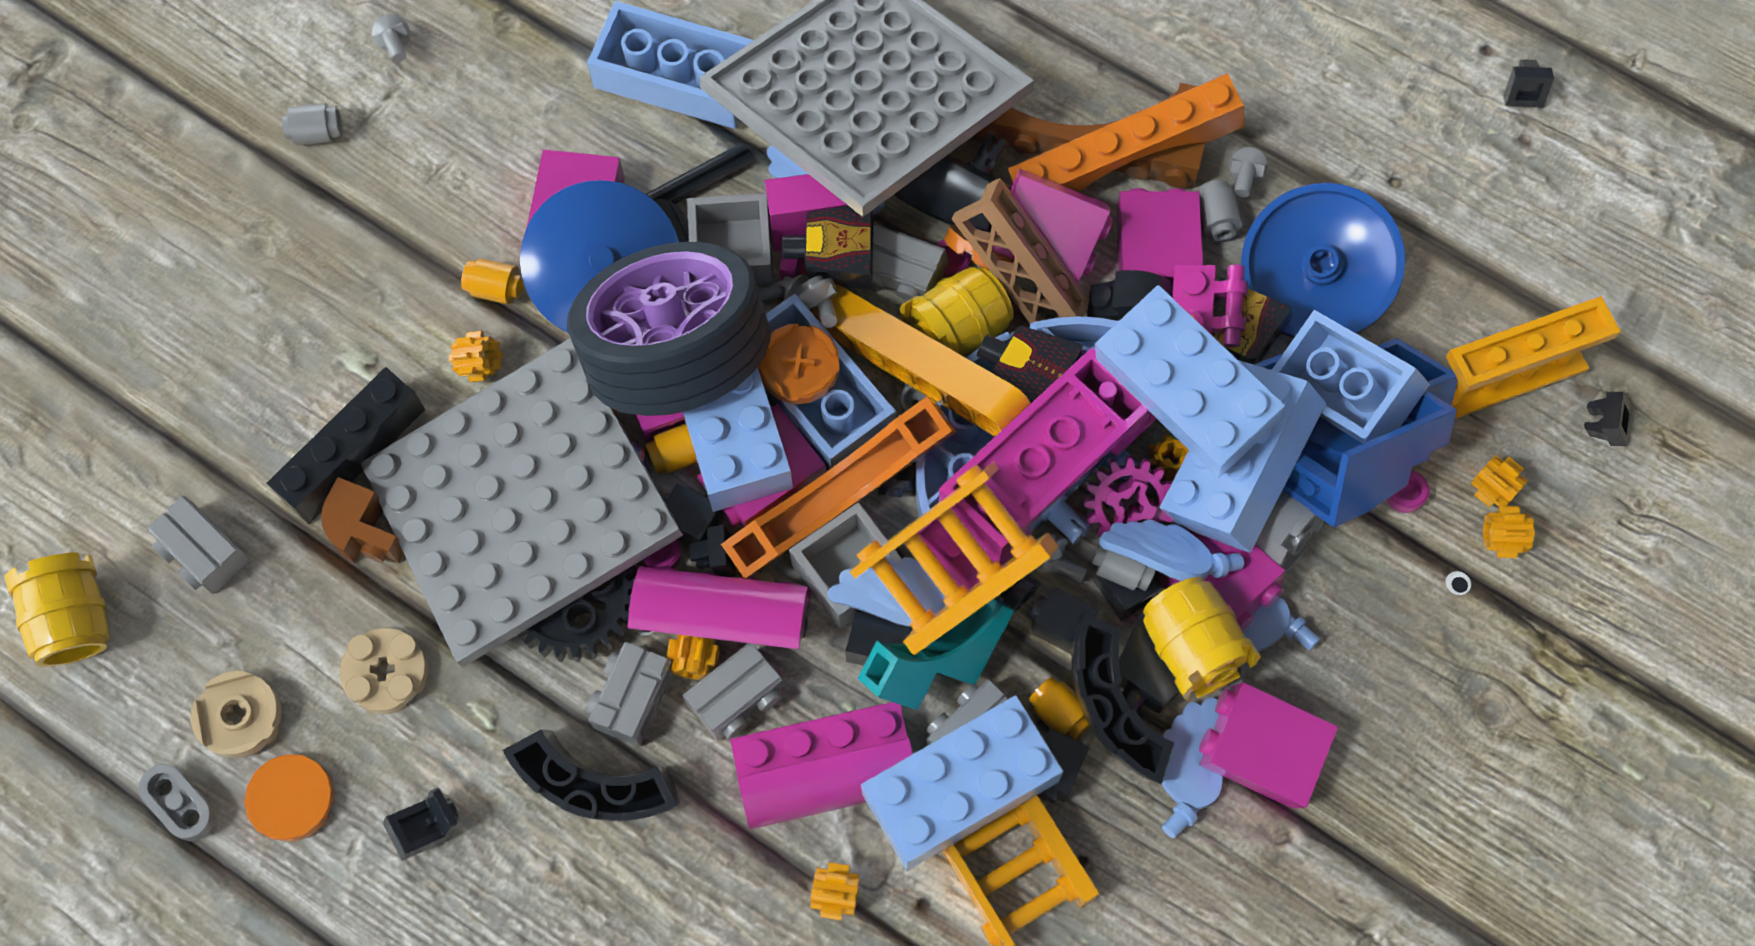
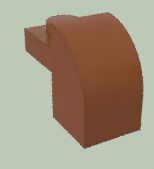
M338 477L324 502L321 513L322 527L327 538L346 559L353 563L356 562L360 553L379 563H383L385 558L399 563L404 553L399 545L400 540L398 537L374 527L383 510L378 501L379 497L374 491Z

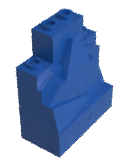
M1398 338L1380 344L1378 347L1415 367L1430 384L1400 428L1363 444L1319 417L1282 490L1334 528L1369 512L1406 487L1412 467L1429 460L1431 452L1449 444L1457 409L1452 407V401L1458 380L1452 370ZM1283 353L1254 365L1272 370Z

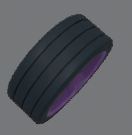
M668 243L646 248L616 261L588 281L575 297L567 318L569 336L593 395L604 405L615 410L643 416L676 414L693 410L718 400L736 389L754 373L766 356L771 340L768 319L754 273L749 264L733 250L711 243Z

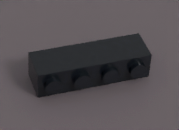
M385 367L266 484L309 525L322 512L324 502L338 477L352 483L364 471L361 463L388 447L426 409L415 391Z

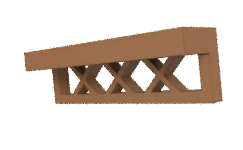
M1001 178L987 184L980 200L954 213L952 221L992 274L999 280L1029 323L1043 320L1038 313L1039 306L1055 310L1060 318L1085 316L1090 302L1089 298ZM983 213L992 225L991 233L975 229L969 219ZM994 245L1010 249L1015 256L1014 264L999 260L993 253ZM1017 276L1033 280L1038 287L1037 294L1021 290L1016 283Z

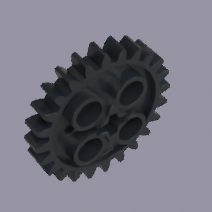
M631 566L611 578L609 585L605 589L600 591L591 590L583 595L586 600L606 604L604 610L593 607L589 602L579 597L517 636L527 635L524 643L529 649L539 644L538 652L544 658L554 649L555 657L559 662H563L567 651L571 652L576 662H580L582 650H588L593 658H597V645L601 643L607 649L612 650L613 646L610 637L613 634L623 639L626 637L621 624H628V609L634 581L630 580L636 577V567ZM583 613L592 615L591 621L587 626L579 629L573 628V621L578 615Z

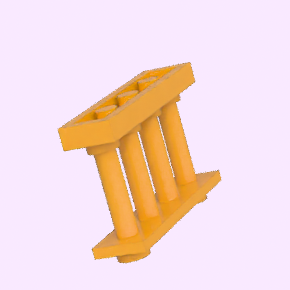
M1602 296L1451 349L1446 358L1458 380L1452 401V407L1457 409L1455 419L1587 372L1590 368L1581 351L1615 339L1621 332Z
M994 462L983 470L977 464L956 479V482L960 485L958 489L883 545L876 539L856 554L860 562L850 571L854 579L871 567L912 620L909 625L913 628V631L903 642L913 655L1047 561L1058 548L1057 543L1048 532L1038 540H1035L1032 535L1027 537L986 484V481L999 469ZM969 493L974 496L1013 547L1010 552L1014 557L1003 565L998 560L994 562L991 560L951 508ZM936 518L979 572L976 577L980 581L968 590L964 584L959 586L918 533V531ZM902 543L906 545L945 596L943 602L946 606L935 614L930 608L926 610L885 558L887 554Z
M1037 795L942 850L986 922L980 928L990 946H1016L1010 937L1011 934L1067 900L1071 903L1075 900L1081 909L1093 902L1099 895L1096 887ZM1017 824L1021 827L1027 824L1036 838L1032 841L1033 846L976 881L962 858ZM1043 862L1046 865L1051 862L1060 876L1055 880L1057 885L1004 918L999 919L986 896L1039 863Z

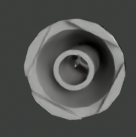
M1282 491L1255 544L1287 573L1309 548L1310 544L1307 541L1313 531L1316 533L1320 531L1324 520Z

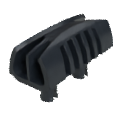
M987 132L986 138L972 162L968 161L965 163L948 154L896 192L894 196L937 220L955 225L952 221L954 213L980 200L987 184L997 180L992 173L1005 149L1008 148L1009 143L1001 138L992 149L996 138L993 133ZM1005 184L1007 188L1010 190L1011 186ZM983 213L969 219L975 229L991 233L992 225Z

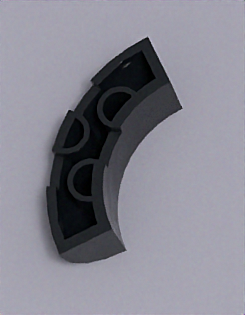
M1080 614L1077 617L1073 633L1072 674L1082 712L1096 737L1113 757L1143 778L1156 784H1162L1174 742L1162 737L1151 729L1135 710L1129 708L1119 685L1122 682L1119 668V646L1123 629L1087 614Z
M541 729L502 750L515 772L535 793L542 795L548 801L561 807L562 810L577 816L594 820L631 821L664 813L680 804L678 792L667 767L657 766L646 772L629 776L604 774L576 760L565 750L551 730Z

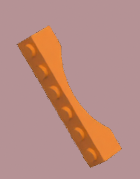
M1227 73L1008 168L1012 183L1019 168L1080 192L1109 172L1141 157L1176 146L1208 143L1245 127L1244 105Z
M927 396L889 423L879 433L833 468L752 521L721 545L744 579L755 576L789 552V549L851 508L957 431L934 398Z

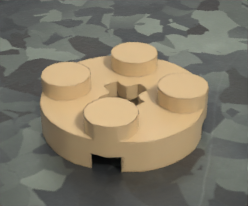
M392 628L374 629L364 635L353 637L348 643L347 651L340 665V681L347 697L367 712L374 714H391L401 711L408 706L407 703L416 694L419 695L422 692L428 678V661L417 642L410 635ZM387 661L390 666L395 667L394 673H388L385 681H379V676L374 674V670L381 662Z
M230 671L214 677L204 686L206 690L201 694L199 701L195 699L192 705L190 721L196 739L218 756L227 758L250 756L260 751L265 745L272 743L279 734L278 726L281 721L282 712L280 699L276 691L267 682L251 673ZM239 704L241 709L246 710V715L242 718V721L236 725L233 721H226V716L233 713V706Z

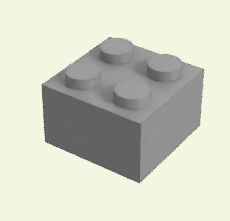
M766 193L687 199L689 242L711 243L733 250L747 261L754 273L757 286H767L774 283L770 218Z
M859 502L789 549L792 566L839 629H842L854 620L856 611L863 613L865 611L831 602L828 599L827 591L830 587L840 583L839 576L843 570L853 569L860 562L856 554L876 539L881 545L888 541ZM895 549L885 556L897 562L901 560Z

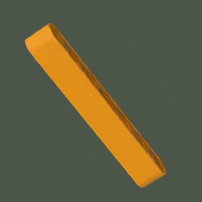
M835 284L838 294L831 298L836 313L837 323L831 328H824L837 343L924 395L933 397L939 404L994 437L1031 404L1024 393L1012 384L842 286ZM818 309L810 311L821 323Z

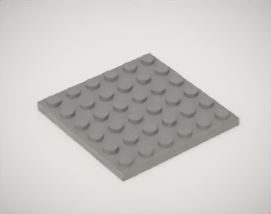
M814 0L699 77L700 88L862 217L1032 93L1034 87V80L923 0Z
M571 338L361 463L373 491L379 497L378 501L395 536L400 540L399 545L456 663L462 667L683 536L611 407L604 405L593 395Z

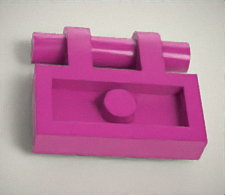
M1175 264L1173 299L1188 314L1194 315V319L1212 336L1213 333H1224L1225 347H1240L1241 332H1245L1246 318L1242 316L1243 297L1247 296L1248 282L1244 281L1245 267L1242 265H1229L1227 280L1216 281V265ZM1215 297H1226L1225 316L1214 317Z

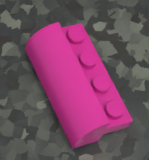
M640 566L631 594L628 628L799 649L804 635L805 618L810 607L811 590L794 582L773 583L759 581L752 577L746 579L744 577L732 578L718 576L711 572L691 573L676 571L670 567L650 568Z
M894 702L730 739L740 794L750 830L867 803L862 795L861 784L913 755L900 704Z

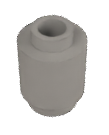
M327 103L289 107L287 115L282 116L284 135L286 139L291 138L295 146L332 142L334 137H342L343 135L341 114L337 106H328Z
M1213 180L1201 185L1198 191L1200 220L1204 235L1208 238H1213L1215 241H1226L1233 238L1242 227L1234 190L1224 180Z
M1100 544L1091 562L1098 566L1096 575L1133 591L1136 587L1146 591L1156 571L1134 559L1103 549Z

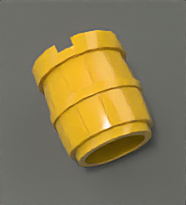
M970 267L950 278L942 279L923 296H914L904 302L900 307V319L906 324L910 323L911 327L966 357L980 347L987 334L996 338L1008 329L1013 319V308L1004 287L989 270L982 267Z
M79 552L54 554L29 561V570L19 575L17 574L16 567L8 571L4 578L8 593L14 598L17 629L22 635L29 658L35 660L37 666L53 667L78 662L93 657L107 648L106 642L110 639L105 612L106 606L95 579L97 572L92 555L87 554L86 559L81 560Z
M1202 577L1188 578L1170 586L1155 596L1143 610L1145 615L1143 622L1155 645V650L1176 678L1174 682L1185 700L1190 699L1192 691L1197 698H1201L1220 690L1241 677L1237 668L1247 662L1251 669L1260 659V654L1251 639L1245 638L1230 605L1226 604L1213 584L1204 581Z

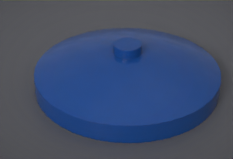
M607 180L580 182L552 195L539 207L531 218L521 245V274L527 293L539 312L554 326L568 333V312L575 297L588 281L604 268L628 255L650 247L668 243H679V240L666 213L654 200L640 190L623 183Z
M1316 183L1301 186L1282 194L1260 212L1245 238L1241 265L1245 267L1244 281L1248 282V289L1292 307V318L1282 332L1286 336L1295 338L1314 310L1358 335L1377 323L1395 301L1403 280L1405 251L1397 224L1377 200L1350 186L1334 183Z

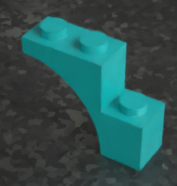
M995 597L915 655L912 654L905 644L876 641L857 679L877 697L918 710L924 696L931 687L936 673L969 684H976L998 640L1006 629L1014 610Z

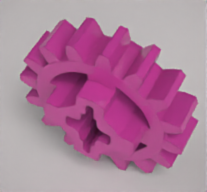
M1126 455L1125 465L1119 466L1114 459H1110L1111 470L1106 473L1104 470L1097 468L1095 472L1099 482H1087L1086 484L1087 490L1094 494L1093 497L1083 499L1085 507L1094 509V511L1087 515V520L1089 524L1100 522L1096 529L1099 537L1104 532H1109L1113 523L1127 524L1129 521L1137 522L1142 519L1154 520L1158 523H1161L1162 520L1173 522L1160 509L1172 482L1170 480L1160 482L1165 472L1160 466L1150 472V461L1147 458H1143L1139 466L1134 465L1131 455ZM1130 475L1128 480L1118 485L1111 484L1120 477ZM1148 481L1156 489L1158 503L1147 498L1145 495ZM1132 493H1135L1139 503L1138 506L1130 505L1128 510H1125L1121 498L1129 499ZM1102 501L1113 506L1115 509L1112 522L1103 513Z

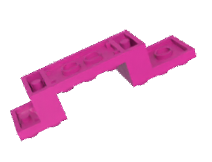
M1091 348L940 487L939 502L960 487L956 479L977 464L983 470L994 462L999 469L986 481V484L1028 537L1030 536L1032 524L1109 451L1115 456L1121 454L1157 418L1096 360L1095 350ZM971 493L951 507L993 562L998 560L1003 565L1013 556L1010 552L1013 547ZM937 518L918 531L919 535L959 586L964 584L968 590L980 581L976 577L979 573Z

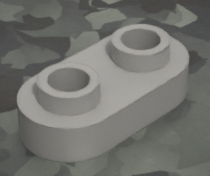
M159 764L151 767L143 774L139 782L140 797L173 835L186 841H196L205 837L211 831L215 822V811L212 805L180 770L171 765ZM171 782V792L162 796V787L166 783ZM198 812V822L194 826L189 827L188 818L191 814Z

